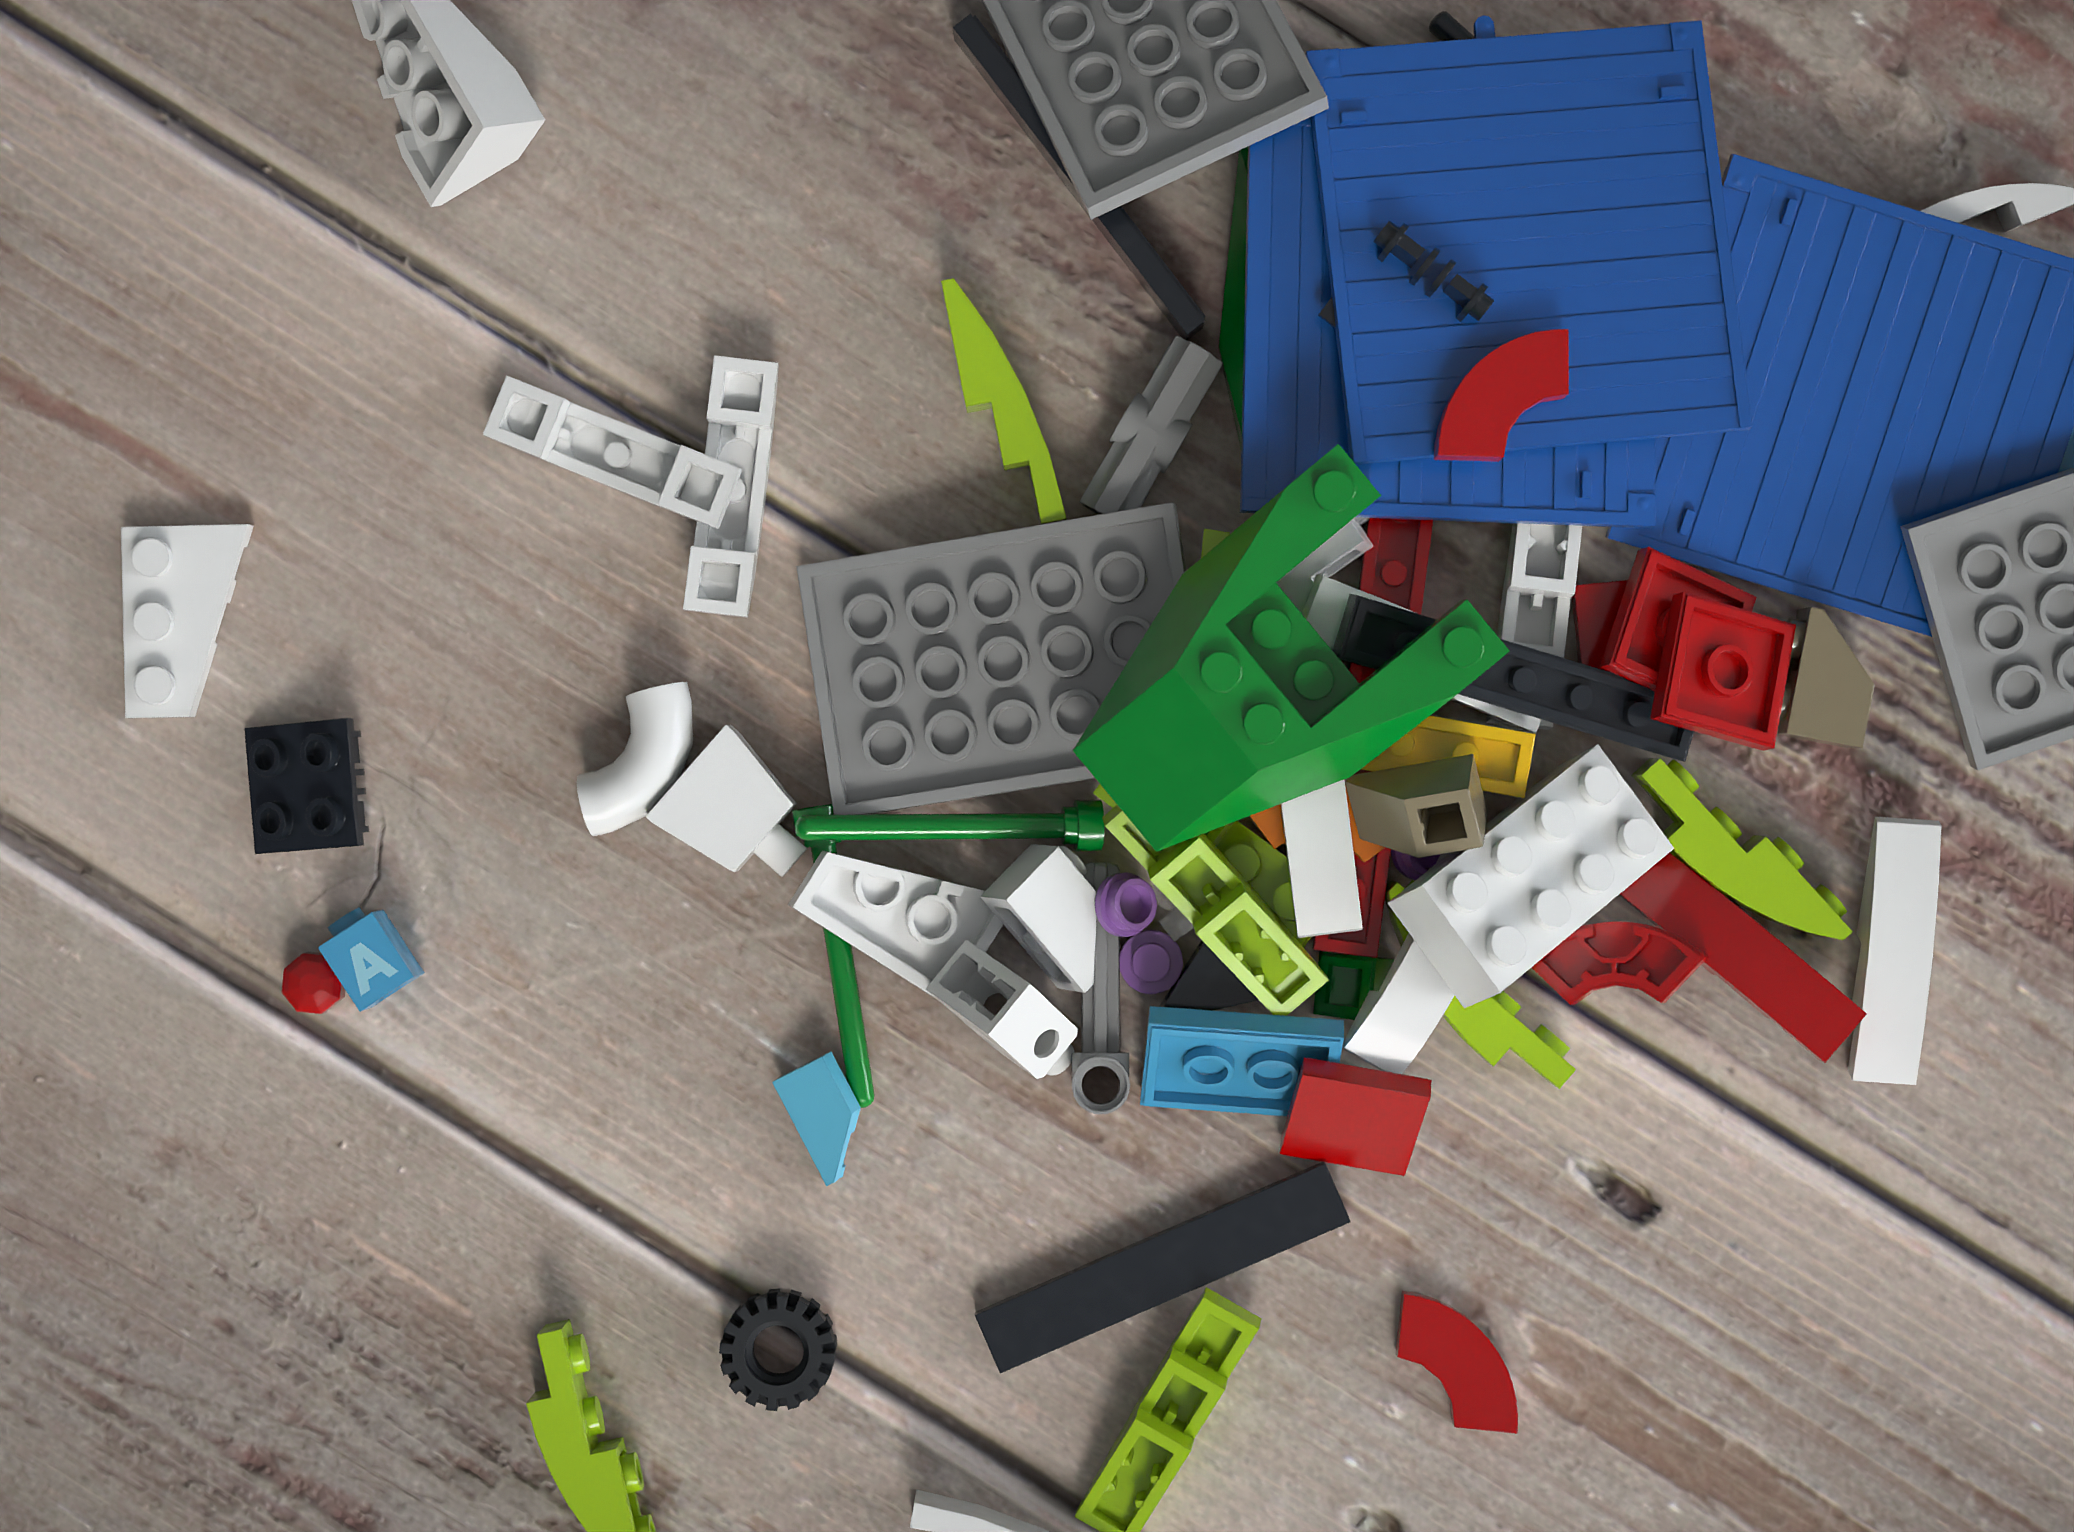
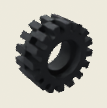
M778 1288L769 1289L768 1293L763 1295L757 1293L736 1309L723 1331L724 1334L719 1348V1354H722L720 1366L723 1376L727 1374L731 1380L729 1387L733 1392L737 1394L740 1391L747 1397L745 1402L754 1407L756 1403L766 1405V1410L777 1411L778 1407L787 1406L788 1410L797 1408L802 1401L813 1399L830 1377L836 1359L837 1336L833 1334L832 1330L833 1322L828 1314L824 1315L819 1309L820 1304L813 1298L808 1301L801 1297L802 1292L791 1289L790 1293H783ZM776 1325L785 1326L792 1329L800 1337L803 1344V1358L793 1370L785 1373H773L763 1368L757 1361L754 1353L755 1339L761 1331L768 1327Z

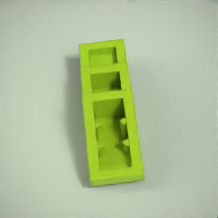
M955 279L942 280L941 283L967 413L992 409L1004 471L1029 466L1040 524L1066 521L1067 518L1050 453L1025 390L993 332Z
M1118 805L1102 817L1105 827L1148 871L1150 880L1193 924L1196 935L1273 1015L1287 1016L1329 981L1324 971L1283 922L1205 834L1156 852Z
M1205 1288L1107 1454L1076 1510L1075 1518L1100 1532H1140L1191 1452L1196 1435L1225 1391L1229 1376L1258 1332L1262 1318L1213 1290Z

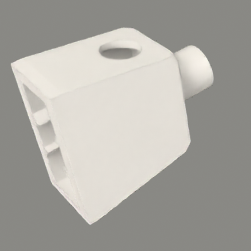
M725 725L646 815V818L653 824L733 872L739 871L755 853L769 867L783 877L807 850L803 844L780 825L797 803L740 732L732 725Z
M968 940L964 941L926 988L929 993L986 1042L1034 1078L1039 1079L1046 1074L1051 1076L1058 1075L1071 1064L1072 1053H1074L1071 1043L1077 1037L1078 1028L1030 983ZM1000 993L1008 1001L998 1014L994 1016L983 1005L989 996Z

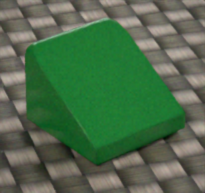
M1320 951L1318 965L1327 975L1329 981L1315 992L1313 1014L1355 1020L1369 991H1379L1395 959Z

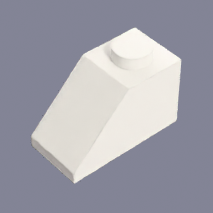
M1031 844L980 897L1057 988L1086 993L1094 984L1097 920L1095 897L1097 892L1084 878V875L1087 873L1084 863L1071 850L1064 846Z

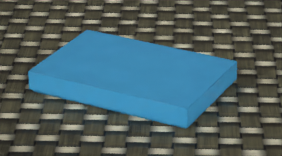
M1150 1006L1141 1080L1140 1105L1287 1116L1303 1059L1312 1058L1340 1063L1344 1041V1020Z

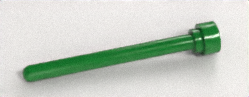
M1075 800L1072 807H1062L1061 813L803 815L795 823V832L799 838L807 841L1061 838L1063 845H1074L1075 851H1102L1104 844V822L1102 818L1104 816V809L1101 800Z
M832 804L792 810L794 827L796 821L803 815H834ZM803 840L806 848L811 847L813 864L822 850L837 854L836 843L842 842V840ZM823 927L846 1078L860 1107L865 1108L872 1104L875 1093L852 945Z

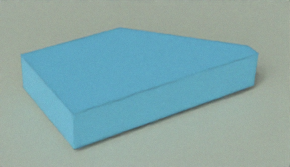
M829 1052L782 1075L772 1082L826 1186L843 1177L846 1166L843 1162L850 1135L855 1131L861 1109L832 1052Z

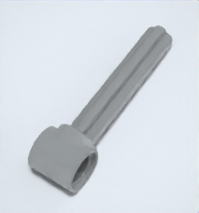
M1106 862L1084 864L1087 869L1084 878L1096 892L1100 884L1108 876L1120 873L1117 864ZM1097 918L1094 984L1086 993L1081 992V1052L1072 1053V1091L1077 1103L1086 1111L1093 1114H1108L1119 1109L1128 1097L1130 1090L1129 1053L1120 1052V937L1108 933L1101 926ZM1096 1066H1106L1112 1069L1119 1079V1090L1116 1096L1106 1103L1092 1102L1082 1091V1079L1085 1073Z

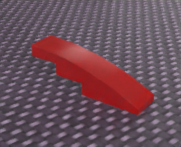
M1670 852L1619 894L1657 928L1667 930L1682 937L1705 953L1708 958L1701 964L1705 969L1723 980L1762 1015L1774 1021L1819 1061L1826 1063L1867 1015L1865 1011L1814 968Z

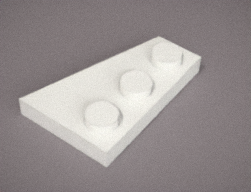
M253 525L121 527L125 718L195 717L217 647L215 640L226 605L231 602L237 580H234L243 549L248 546Z
M823 850L788 904L932 997L934 996L926 988L964 941L968 940L986 953L1003 926V923L981 899L980 896L985 890Z

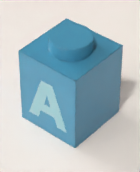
M359 907L349 912L328 927L333 938L318 947L359 1012L374 1007L425 973L384 910L374 911L365 915Z

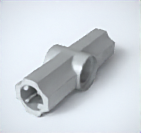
M1176 335L1172 344H1169L1159 364L1156 366L1142 394L1138 392L1120 420L1109 441L1113 445L1079 503L1098 515L1141 508L1158 474L1166 472L1193 425L1189 421L1219 372L1223 362L1198 345Z

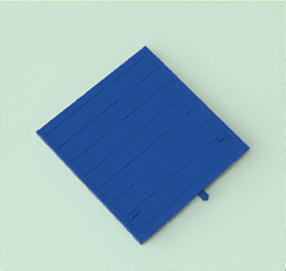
M1483 15L1478 17L1473 25L1475 39L1306 51L1305 55L1327 95L1329 109L1312 116L1311 122L1331 296L1334 307L1350 458L1356 465L1434 458L1435 438L1443 410L1451 394L1470 370L1490 352L1509 341L1534 332L1553 329H1568L1569 394L1564 399L1538 403L1522 413L1508 433L1505 451L1745 431L1753 427L1702 20L1660 25L1496 37L1493 20L1489 16ZM1389 220L1399 228L1403 223L1409 226L1404 234L1425 249L1412 268L1392 253H1389L1383 262L1377 259L1383 249L1373 241ZM1434 248H1438L1440 253L1415 286L1412 285L1409 281ZM1452 259L1456 262L1455 266L1429 298L1425 295L1426 291ZM1456 274L1460 275L1477 289L1482 283L1488 286L1485 293L1493 298L1494 302L1479 321L1469 314L1461 322L1456 319L1463 307L1443 292Z
M1311 117L1248 146L1240 513H1256L1337 444L1350 457L1336 331L1333 326L1318 316L1332 296ZM1656 438L1505 451L1504 457L1499 462L1433 460L1434 458L1357 465L1381 496L1356 517L1653 528L1656 526Z
M1731 154L1722 176V186L1753 427L1745 431L1656 438V526L1653 528L1608 527L1605 537L1641 549L1649 546L1677 560L1932 637L1900 526L2059 472L2074 428V259L1743 156Z

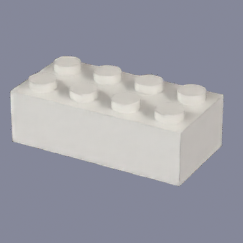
M1597 744L1560 764L1526 791L1525 798L1519 797L1486 824L1483 847L1450 852L1390 900L1388 905L1461 1005L1467 1008L1504 991L1671 852L1674 847Z

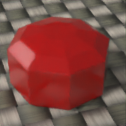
M302 953L284 968L281 993L297 1012L323 1014L345 997L346 990L322 953Z

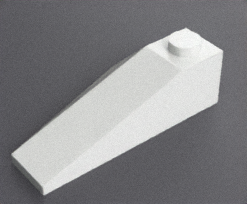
M352 0L362 35L369 41L375 40L383 63L384 75L377 78L383 99L394 98L404 131L395 135L401 156L430 207L443 205L519 159L544 123L545 118L516 69L450 0Z

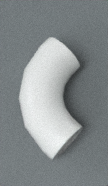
M687 682L661 685L627 695L626 701L630 714L631 734L625 750L613 763L599 770L577 776V793L586 826L593 837L613 832L645 817L681 777L693 745L692 701Z

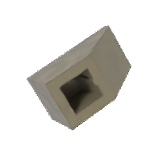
M1814 607L1798 609L1796 620L1790 618L1787 620L1789 623L1796 624L1777 735L1844 748H1863L1875 684L1824 609Z
M1473 754L1356 774L1345 779V785L1361 840L1417 858L1480 848L1484 845L1488 811Z

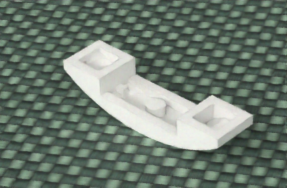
M2040 183L1993 186L1966 192L1943 200L1921 210V212L1962 223L1996 209L2004 232H2007L2074 205V188Z
M714 355L706 418L709 424L705 454L741 468L742 472L719 529L696 521L694 546L690 548L683 610L748 618L768 484L778 382V363Z
M507 375L483 432L484 436L716 529H719L742 472L741 468L604 416Z
M1449 853L1441 854L1436 864ZM1409 933L1379 991H1369L1343 1041L1342 1047L1344 1050L1381 1071L1402 1074L1415 1058L1455 996Z

